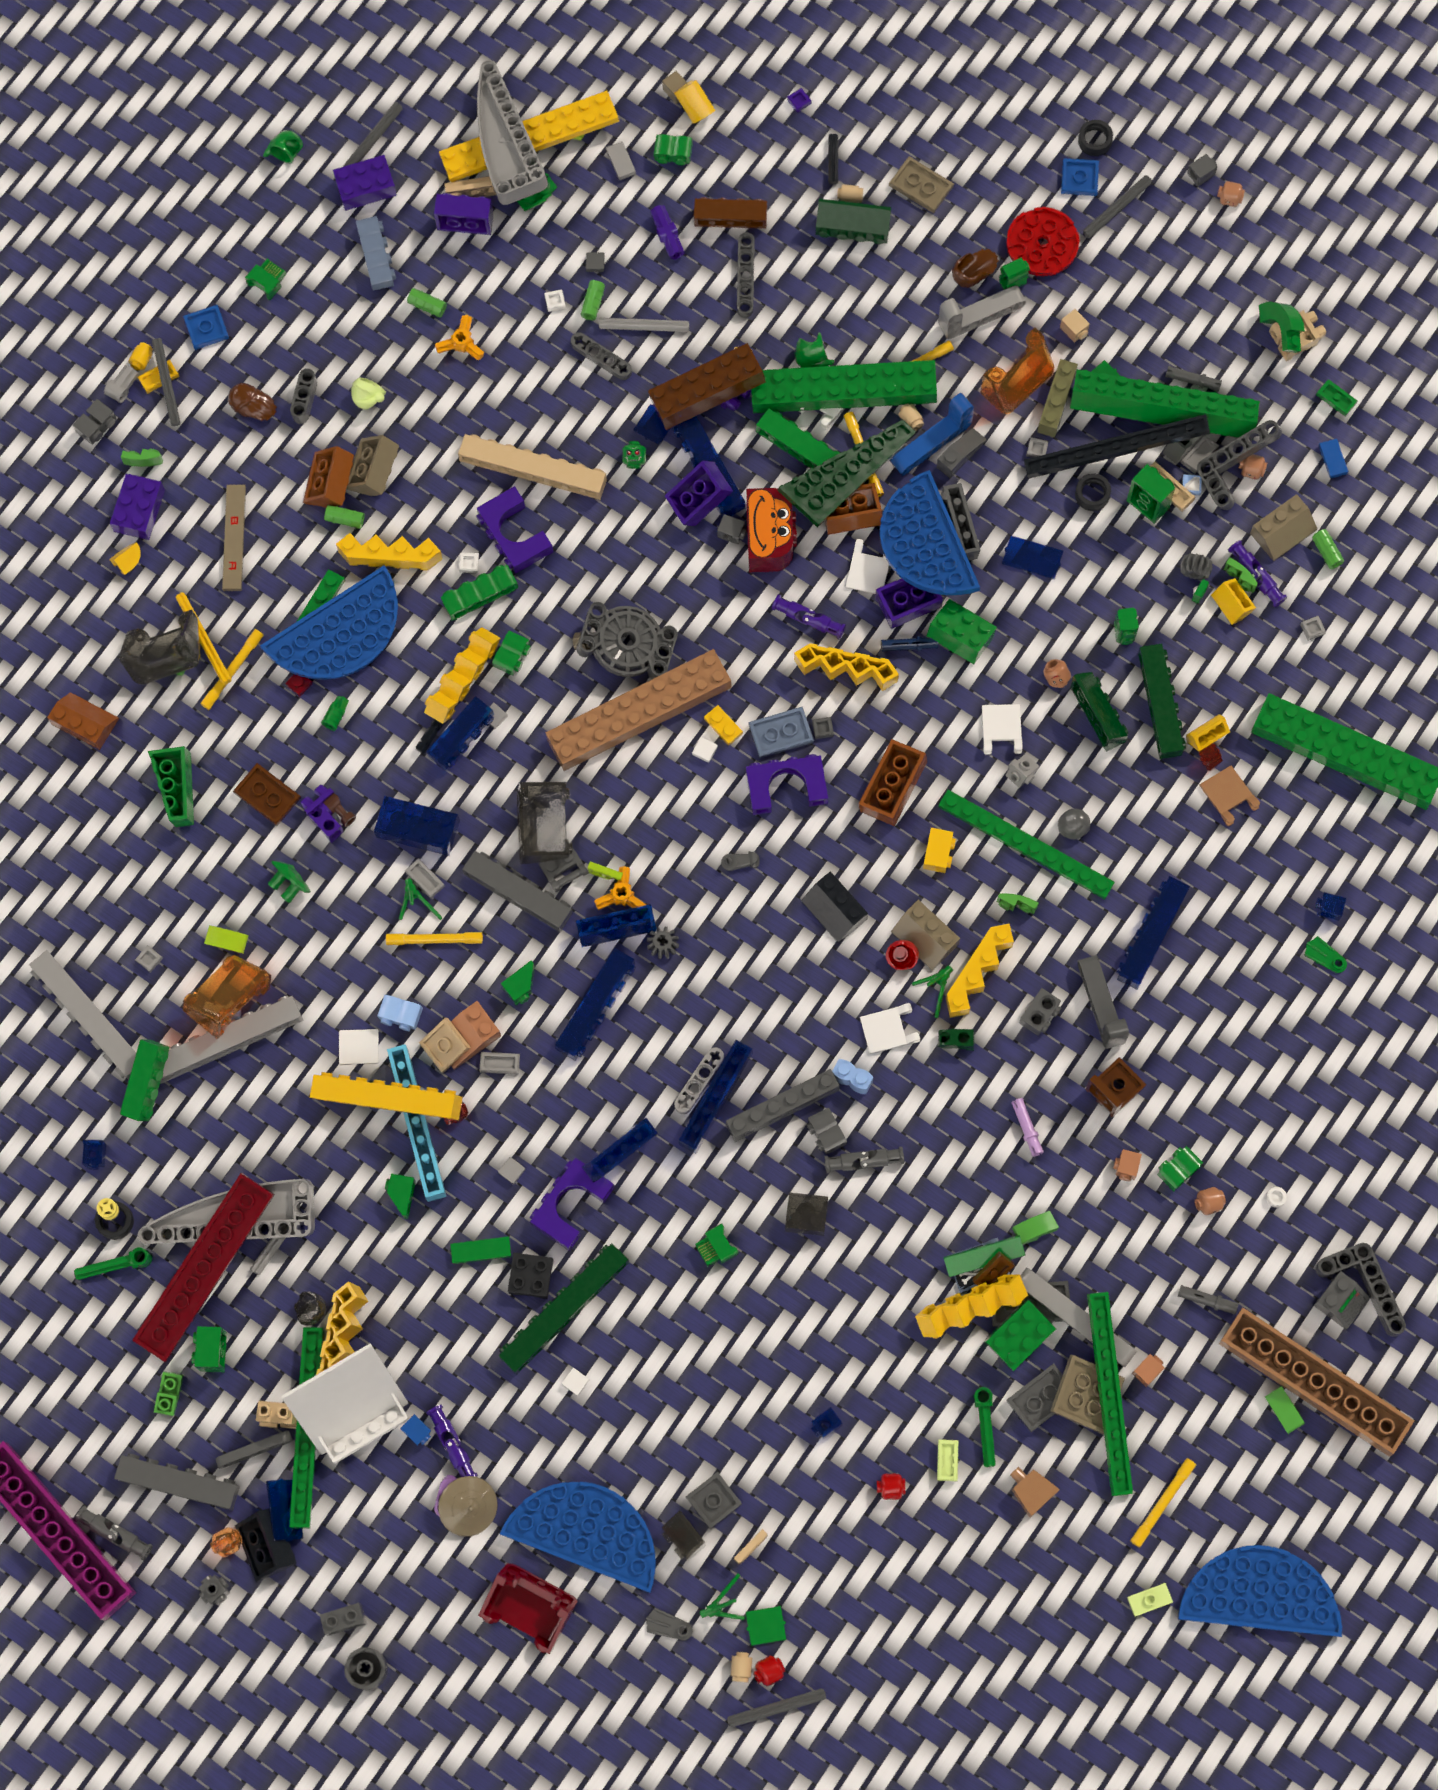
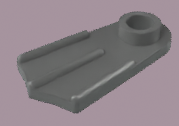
M654 1608L646 1618L647 1633L678 1640H687L692 1636L693 1629L688 1622L657 1608ZM681 1627L687 1628L685 1635L680 1634L679 1630Z

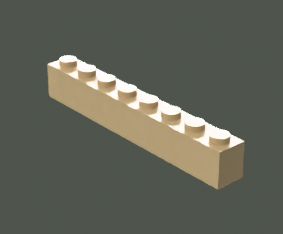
M474 434L464 435L458 453L461 462L599 500L607 481L606 473L601 469L586 468L585 465L579 463L575 465L565 459H553L547 454H535L531 450L517 449L510 444L502 445L495 440H484Z

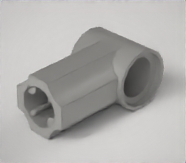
M125 365L117 377L107 383L104 394L119 403L124 402L128 396L129 388L139 376L138 372L129 365Z

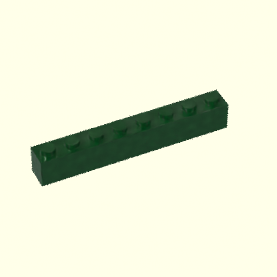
M612 1243L609 1246L605 1245L598 1252L600 1255L595 1260L592 1258L584 1266L586 1269L581 1274L579 1272L575 1274L570 1280L572 1283L567 1288H561L556 1294L558 1297L553 1302L548 1301L542 1308L543 1312L539 1316L534 1315L528 1321L529 1326L525 1330L520 1329L514 1335L515 1340L510 1345L506 1343L499 1352L501 1354L498 1356L516 1375L629 1264V1259Z

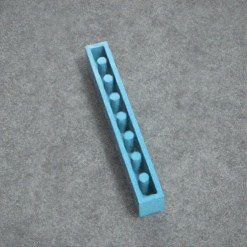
M406 1044L387 1049L395 1082L402 1083L405 1088H409V1084L417 1085ZM403 1112L426 1200L429 1202L447 1197L426 1116Z

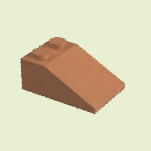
M478 1001L467 1007L451 1021L471 1047L451 1067L455 1070L501 1037L499 1029Z

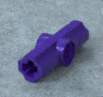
M664 205L655 206L650 210V214L656 225L659 240L664 244L670 259H679L685 254V251L678 238L679 234L674 222H671Z

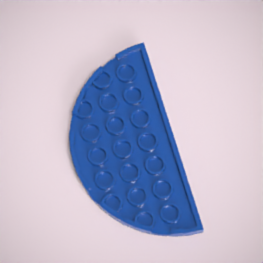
M930 470L911 478L909 483L901 489L899 488L892 495L881 517L880 541L887 562L898 576L907 583L930 593L964 595L980 591L979 583Z
M384 565L260 645V648L281 668L310 679H336L351 675L365 668L386 648L397 621L398 600L394 582L387 568Z
M563 1482L548 1486L526 1498L510 1514L500 1532L502 1536L651 1593L655 1577L656 1558L649 1529L638 1511L625 1498L606 1487L587 1482Z
M1243 1546L1214 1557L1190 1581L1182 1597L1178 1613V1620L1342 1637L1340 1611L1334 1599V1594L1323 1577L1305 1560L1286 1550L1271 1546Z

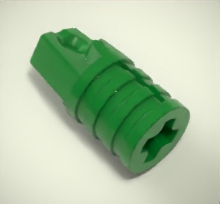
M337 696L335 701L329 706L321 724L330 730L336 731L344 716L349 700L343 696Z

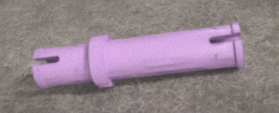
M1019 1098L1012 1101L1011 1104L1024 1133V1141H1027L1032 1157L1043 1154L1044 1151L1038 1139L1039 1134L1034 1129L1024 1099Z

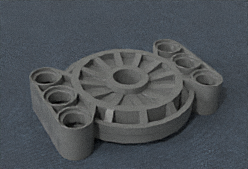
M594 602L586 614L576 650L579 656L585 658L594 653L599 664L608 672L617 676L635 677L647 672L650 679H654L667 672L678 632L675 627L670 625L660 630L655 619L646 611L637 607L619 606L607 611L603 603ZM592 610H598L601 615H594ZM587 627H593L596 632H589ZM664 633H669L672 639L665 638ZM629 634L633 645L626 646L621 638ZM582 644H588L590 650H585ZM659 650L665 651L667 656H661ZM653 668H660L662 673H656Z

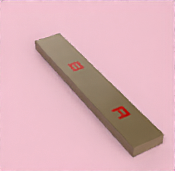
M227 485L223 591H242L245 485Z

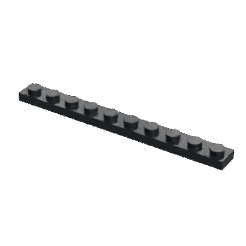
M1205 414L1025 459L1024 463L1027 477L1030 479L1211 433Z

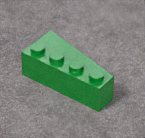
M185 746L148 751L169 821L175 827L194 825L191 753Z

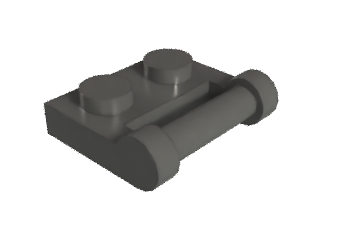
M572 845L538 863L555 892H558L562 886L581 875L589 874ZM577 865V870L571 872L570 874L559 879L558 881L554 879L555 877L559 876L560 874Z

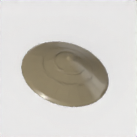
M464 1476L452 1481L443 1490L439 1499L438 1512L440 1519L450 1532L459 1536H474L483 1532L492 1523L497 1512V1497L493 1488L485 1480L474 1476Z

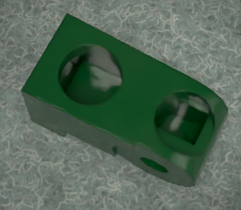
M974 1029L939 1030L938 1047L974 1051Z

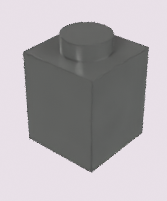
M1206 153L1189 165L1187 174L1197 186H1200L1215 176L1217 163Z

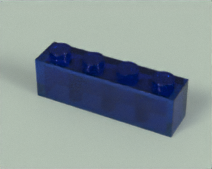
M475 696L426 751L427 756L444 771L448 767H453L457 761L456 758L468 750L471 741L478 739L482 733L481 730L493 722V709Z
M651 904L576 920L582 947L657 931Z
M645 1118L583 1165L582 1168L594 1183L638 1150L658 1132L649 1120Z

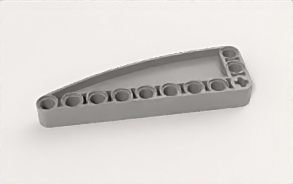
M486 60L480 67L477 94L480 142L486 167L498 201L503 205H507L545 190L548 182L542 164L496 63L492 60Z
M293 1179L260 1184L275 1195L247 1239L305 1237L313 1234L315 1230L314 1187L311 1181L307 1179ZM302 1182L307 1185V1190L303 1194L299 1191V1185ZM229 1191L200 1199L152 1221L139 1230V1241L143 1244L196 1242ZM302 1202L308 1206V1210L305 1213H302L299 1209ZM283 1223L289 1226V1231L286 1234L281 1232V1225ZM264 1224L269 1226V1233L267 1235H264L261 1231V1227ZM301 1225H308V1230H305V1233L304 1230H301ZM186 1228L191 1230V1236L188 1239L184 1236ZM148 1229L153 1234L151 1240L145 1238V1232ZM166 1229H170L172 1232V1237L169 1240L164 1236Z

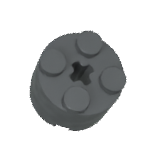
M359 1648L348 1656L344 1672L348 1682L354 1687L361 1690H373L385 1681L388 1675V1665L380 1652L372 1648ZM364 1664L371 1666L368 1674L362 1672Z

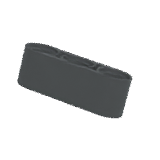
M305 368L299 373L290 407L293 420L297 424H304L308 421L317 388L315 373L309 368ZM307 378H312V380L308 382L304 381ZM304 394L308 395L306 398H300ZM298 411H303L301 415H296Z

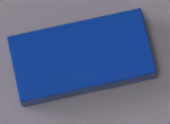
M1333 439L1319 443L1318 446L1329 478L1348 474L1349 471L1338 440Z

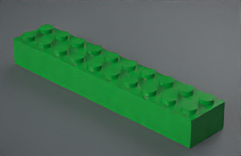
M935 360L762 370L766 382L752 389L753 414L766 413L768 409L778 412L937 403Z
M1077 369L1070 409L1161 425L1206 414L1210 433L1239 438L1257 427L1260 401Z
M1268 693L1251 730V733L1425 810L1431 804L1438 788V767Z

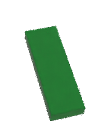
M509 1236L450 1244L453 1264L512 1257Z

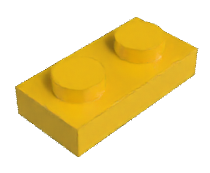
M719 705L704 716V720L728 746L743 734V731Z

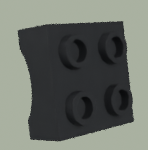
M513 1252L508 1293L548 1299L553 1258Z

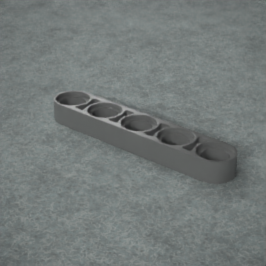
M747 232L742 233L738 238L737 313L744 318L752 315L754 300L755 242L754 236ZM744 238H748L751 240V244L743 245L741 241ZM749 255L751 260L744 262L741 260V257ZM748 271L751 276L745 279L741 277V273ZM743 288H748L751 292L748 295H743L740 291ZM746 304L750 307V310L743 312L740 310V307Z

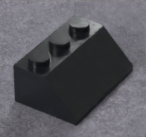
M831 871L816 882L801 900L838 944L868 920L866 910Z
M276 1507L258 1511L235 1525L256 1582L297 1564Z

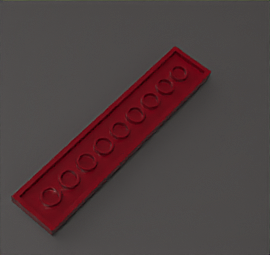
M240 1173L132 1341L162 1361L167 1362L275 1194L245 1174Z

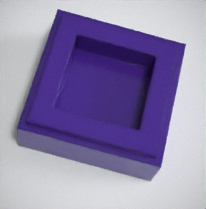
M802 88L787 96V101L797 113L812 104V100Z

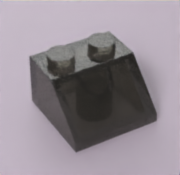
M789 1192L785 1232L824 1236L828 1196Z
M678 1511L662 1526L664 1531L662 1536L668 1543L672 1541L677 1547L674 1551L680 1559L685 1558L688 1561L706 1546L705 1541L681 1511Z

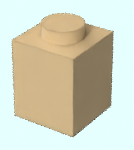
M1074 309L1061 319L1060 328L1075 343L1078 339L1082 340L1088 335L1090 324Z

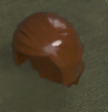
M981 249L973 254H965L956 261L952 268L954 281L959 286L965 288L979 284L980 281L991 275L997 268L998 256L990 249Z
M238 383L230 389L228 394L229 405L233 411L243 417L268 421L276 413L275 409L277 407L274 404V400L268 394L250 384Z

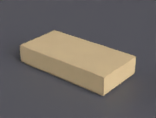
M762 1529L734 1557V1560L741 1564L767 1538V1533Z

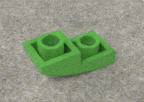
M143 449L141 455L135 451H123L121 455L124 465L136 467L156 466L164 461L160 452L155 449Z
M1229 557L1224 570L1230 576H1237L1239 578L1238 583L1244 591L1254 593L1258 584L1255 578L1243 565Z
M1008 893L999 894L996 901L1005 910L1010 909L1014 911L1018 905L1023 912H1031L1032 914L1035 913L1039 904L1030 898Z
M1047 1211L1019 1223L1012 1229L1016 1236L1020 1235L1024 1245L1038 1240L1040 1236L1057 1231L1059 1226L1052 1213Z
M163 1372L160 1390L157 1392L155 1413L174 1416L184 1375Z
M1282 1386L1265 1396L1288 1434L1305 1424Z

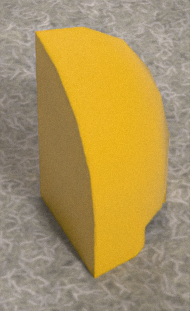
M137 542L130 544L109 560L115 567H119L122 574L126 575L138 564L141 556L140 547Z

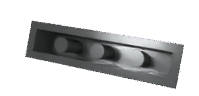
M962 484L943 486L941 497L969 561L978 559L980 547Z

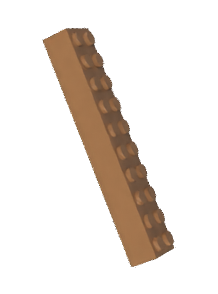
M712 649L545 732L546 738L563 771H566L730 689L731 679L715 650Z
M1244 1308L1239 1311L1219 1342V1345L1389 1457L1395 1453L1414 1422L1413 1419Z

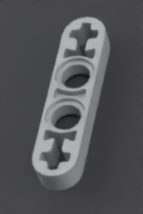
M711 1048L704 1056L675 1100V1109L678 1113H689L724 1061V1053L721 1049ZM716 1053H719V1058H720V1060H717V1059H716V1060L713 1062L712 1066L715 1067V1068L713 1069V1068L709 1065L710 1062L712 1061V1056H711V1054L715 1055ZM702 1068L710 1070V1075L707 1078L699 1075V1071ZM697 1084L700 1090L698 1093L692 1094L688 1090L689 1086ZM684 1093H686L690 1097L687 1101L688 1107L680 1109L679 1102L683 1103L686 1096Z

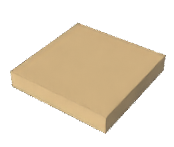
M444 1018L419 1042L441 1073L450 1068L471 1048L448 1018Z

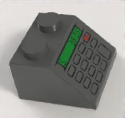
M1340 1271L1314 1306L1347 1330L1370 1298L1354 1280Z

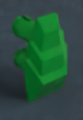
M545 173L548 182L545 190L517 201L524 211L546 202V199L552 196L551 193L557 189L549 174Z
M272 861V864L278 871L268 881V885L274 890H278L286 878L291 882L289 887L281 894L285 901L291 903L299 891L304 893L311 892L293 865L281 861Z

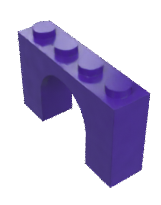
M514 486L477 507L478 515H476V518L480 525H485L487 529L485 532L488 538L495 541L496 545L494 546L499 555H504V563L516 574L553 553V546L544 531L522 542L510 541L501 534L500 530L503 522L525 508V502Z
M810 754L805 756V758L790 757L786 761L771 760L766 764L751 763L749 766H746L753 815L772 812L769 786L773 779L782 774L796 775L804 782L809 807L828 804L821 755Z
M577 1158L573 1162L570 1160L566 1164L563 1176L557 1177L552 1185L554 1188L551 1193L547 1192L541 1200L543 1204L539 1209L536 1208L530 1216V1223L533 1227L568 1251L573 1248L581 1234L558 1216L557 1203L560 1197L569 1190L580 1189L604 1203L615 1188L614 1183Z

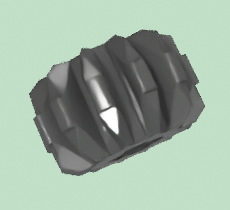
M1189 553L1184 555L1180 572L1190 579H1207L1212 572L1213 562L1209 557H1204V555Z
M657 927V933L654 931L650 932L651 937L647 938V942L650 944L647 946V949L652 950V956L658 953V959H662V955L669 959V952L672 955L676 954L675 949L679 948V944L676 942L679 940V937L674 936V930L668 932V927H664V931H661L660 927ZM661 940H666V944L664 943V946H660V942L662 943Z

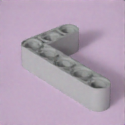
M1018 286L1010 287L962 309L959 308L955 299L952 298L940 305L938 324L946 339H952L1022 308L1027 302Z

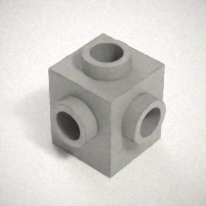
M1024 754L1020 759H1014L1008 765L1009 770L1005 776L1020 788L1025 783L1028 785L1035 778L1034 774L1039 765L1027 754Z

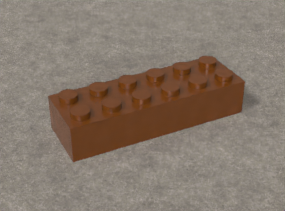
M746 343L648 390V394L667 430L766 381L749 344Z

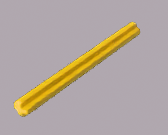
M184 592L177 594L176 599L223 685H227L232 679Z

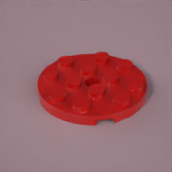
M1036 207L1034 210L1021 213L1013 220L1007 233L1006 245L1012 261L1021 257L1023 261H1027L1030 268L1029 274L1051 276L1064 271L1073 263L1078 253L1080 239L1074 222L1066 214L1049 207ZM1044 238L1048 243L1041 246L1038 240Z

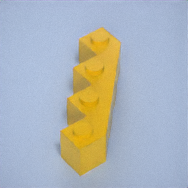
M351 533L336 543L340 555L349 565L353 566L368 565L369 567H382L385 565L399 569L419 568L421 570H429L442 560L441 551L429 538L415 549L403 536L387 547L377 534L363 545Z
M483 627L473 631L468 639L470 641L468 648L456 655L453 670L441 677L439 691L427 698L424 713L442 724L450 719L455 713V706L459 701L462 702L469 692L470 684L473 680H477L484 670L483 666L487 659H491L501 638Z
M812 643L794 653V661L804 675L821 666L830 681L846 671L856 686L870 677H873L882 691L898 682L899 674L889 659L870 657V655L856 652L855 654L844 652L841 649L820 647Z
M1010 924L990 927L946 996L950 1018L969 1014L970 1006L967 995L984 991L985 985L982 973L998 970L999 967L996 951L1013 947L1014 940Z
M1020 1274L1002 1275L997 1277L998 1281L987 1285L985 1282L971 1288L972 1292L961 1296L958 1293L945 1298L946 1302L935 1306L933 1303L926 1306L915 1316L923 1337L939 1338L949 1327L964 1328L968 1326L975 1316L991 1317L996 1314V1311L1001 1306L1016 1307L1020 1305L1022 1300L1028 1296Z
M347 1282L333 1294L331 1314L329 1313L326 1330H328L326 1340L323 1341L320 1354L322 1360L316 1375L355 1353L348 1341L363 1330L354 1313L369 1301L360 1286L351 1282Z

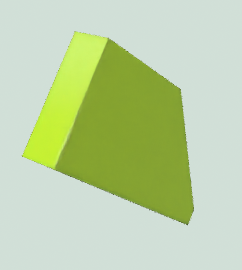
M591 861L589 862V874L606 880L612 878L621 880L623 873Z

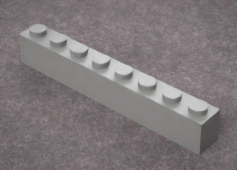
M46 950L29 964L33 969L30 973L37 981L41 978L45 983L42 987L49 995L53 992L57 997L54 1001L61 1009L64 1006L69 1011L67 1016L73 1022L77 1020L80 1023V1031L85 1036L89 1034L93 1038L91 1041L93 1046L97 1050L102 1049L105 1052L103 1057L109 1064L114 1063L118 1067L115 1071L122 1079L126 1077L129 1080L136 1052Z
M293 996L281 997L278 999V1002L272 1005L265 1004L254 1013L252 1011L242 1015L243 1018L236 1021L235 1019L229 1020L220 1028H211L202 1036L196 1035L184 1044L178 1043L171 1046L160 1083L169 1081L304 1021Z

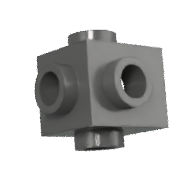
M209 1575L201 1581L202 1585L198 1587L201 1591L199 1595L206 1604L209 1602L212 1605H219L227 1599V1595L230 1593L227 1589L229 1584L222 1576L219 1578L216 1575ZM212 1586L216 1587V1591L214 1593L209 1592V1589Z

